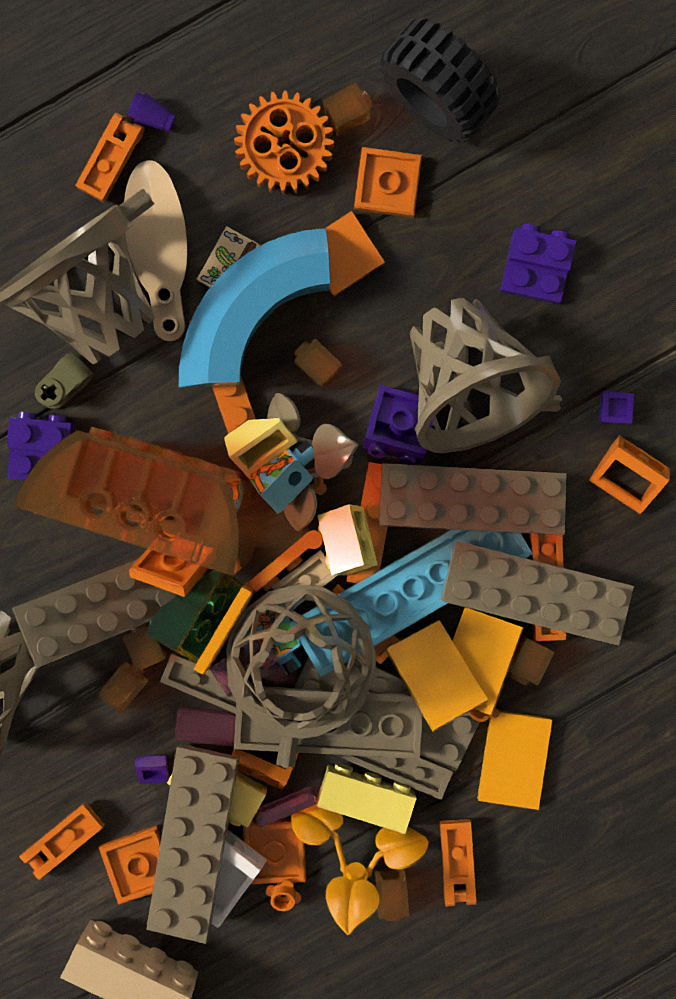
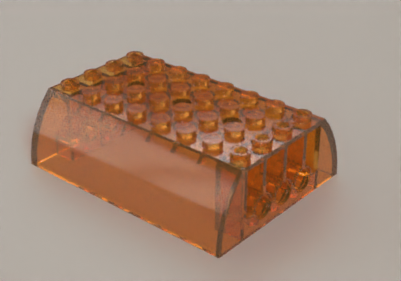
M92 426L89 433L77 430L51 448L27 476L14 504V507L232 576L254 558L257 547V508L248 481L240 478L242 472L212 464V462L184 455V453L160 447L143 440ZM91 507L103 510L104 512L99 515ZM167 516H173L175 519H169ZM128 520H129V521H132V522H135V523H138L139 525H138V526H134V525L130 524V523L128 522ZM164 532H167V533H170V534H173V535H176V536H175V537H169V536H167Z

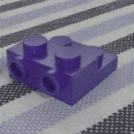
M522 224L521 228L516 227L510 241L500 292L559 305L562 300L566 276L571 268L576 240L569 239V233L559 230L552 231L551 235L540 233V227L532 224Z
M380 385L362 448L368 449V453L373 457L384 458L387 454L397 457V461L403 465L421 464L427 449L420 446L415 431L418 423L419 395ZM431 420L429 427L432 428L433 422Z
M18 412V418L9 417L7 448H10L7 479L71 484L76 424L67 423L68 417L49 415L48 421L37 420V414Z

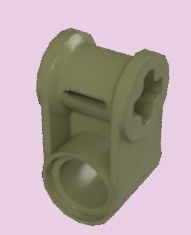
M70 352L61 358L54 368L37 384L35 397L42 405L51 409H59L77 392L88 385L95 374L73 352ZM50 388L55 390L54 393L57 397L54 400L50 399L47 393Z

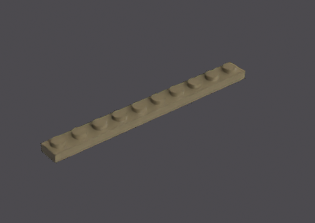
M175 652L171 654L161 677V683L236 714V700L228 686L227 674L210 667L206 674L202 675L194 670L197 664L196 661ZM335 755L442 800L453 774V770L420 756V759Z

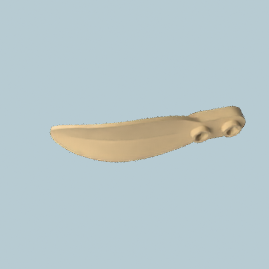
M147 160L139 163L132 171L127 183L124 202L141 189H144L155 205L130 222L132 226L125 232V237L133 268L141 284L149 293L151 310L155 316L153 320L155 332L163 340L176 341L183 336L186 329L180 292L187 267L186 226L178 195L168 173L157 162ZM163 289L170 291V298L166 301L161 300L159 297V293ZM167 320H173L175 323V328L172 331L164 329V323Z

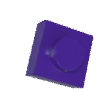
M601 392L599 423L632 424L634 393Z
M150 754L136 757L135 771L139 784L168 782L170 768L166 755Z

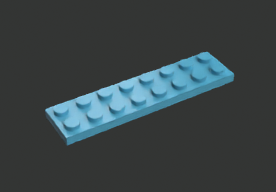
M449 530L337 595L350 602L368 625L373 646L447 604V602H443L440 599L455 541L527 558L532 555V552L522 534ZM325 605L330 614H339ZM318 606L302 614L306 618L323 615ZM294 620L290 622L292 627L298 624ZM347 620L334 621L339 637L352 645L353 628ZM328 621L314 625L322 636H332ZM305 634L299 637L320 677L334 669L331 649L319 647ZM357 639V650L361 654L359 641ZM342 649L344 664L350 660L351 653Z

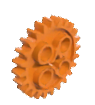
M287 91L283 92L282 99H277L276 94L271 92V101L269 102L260 96L259 108L251 103L249 104L251 116L241 114L242 121L246 125H236L237 132L242 135L234 138L235 145L241 147L235 151L237 158H244L240 162L241 169L250 168L247 173L249 180L258 176V187L268 182L269 192L271 193L276 185L280 186L282 194H285L287 186H291L294 193H297V184L302 183L308 189V179L310 177L317 182L319 181L317 170L327 171V165L323 160H332V153L326 150L334 148V141L327 139L333 135V129L325 127L328 124V116L319 118L321 107L317 106L311 109V98L301 103L298 92L293 100L288 99ZM276 117H284L287 120V123L281 127H276L271 122ZM266 128L271 134L261 132V129ZM302 133H310L313 136L311 142L302 143L297 138ZM286 139H289L290 145L284 144L282 147L279 146L278 140L284 142ZM263 142L271 145V149L266 153H259L255 150L256 146ZM297 151L301 153H306L308 157L304 158L300 156V154ZM288 158L297 161V166L289 170L283 168L281 164Z

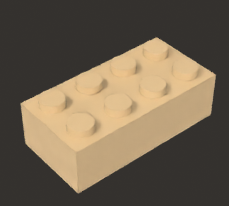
M90 920L60 978L103 999H191L198 971L194 970L193 966L185 961H175L167 957L166 953L158 948H149L140 944L138 939L131 935H122L113 931L108 924L102 921L95 922Z

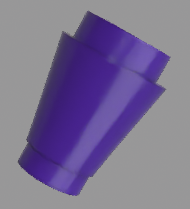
M137 92L128 111V116L134 118V122L161 130L164 129L168 132L171 130L176 118V114L172 113L147 93L142 95Z

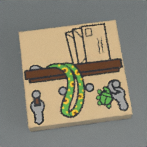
M226 226L200 272L197 281L211 288L215 281L233 263L261 245Z

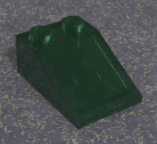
M218 566L198 580L185 597L177 595L163 605L159 612L150 620L149 629L145 634L197 664L244 584L224 567Z

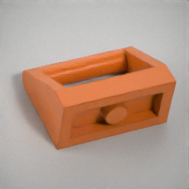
M619 435L591 475L589 481L641 514L669 482L670 468ZM615 459L651 482L641 499H638L603 476Z
M234 749L231 754L240 757L239 772L280 790L287 784L293 767L281 768L241 749Z

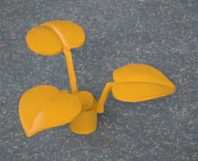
M317 801L301 803L290 811L292 829L302 842L308 845H322L329 840L330 836L334 839L341 865L340 871L343 872V876L335 877L329 882L326 889V902L332 917L347 935L352 934L359 925L371 918L378 909L379 893L375 886L367 881V878L372 876V870L378 860L384 857V862L389 868L405 869L417 863L428 849L429 841L427 838L410 827H407L406 834L383 827L375 839V844L380 851L374 855L369 866L365 868L359 862L347 865L339 835L335 832L343 825L341 814L317 807Z

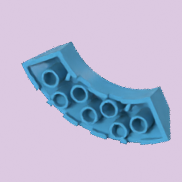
M326 228L305 230L271 240L241 257L215 281L197 307L187 329L179 365V388L241 386V370L248 344L263 321L276 308L289 300L291 301L305 294L329 290V251Z

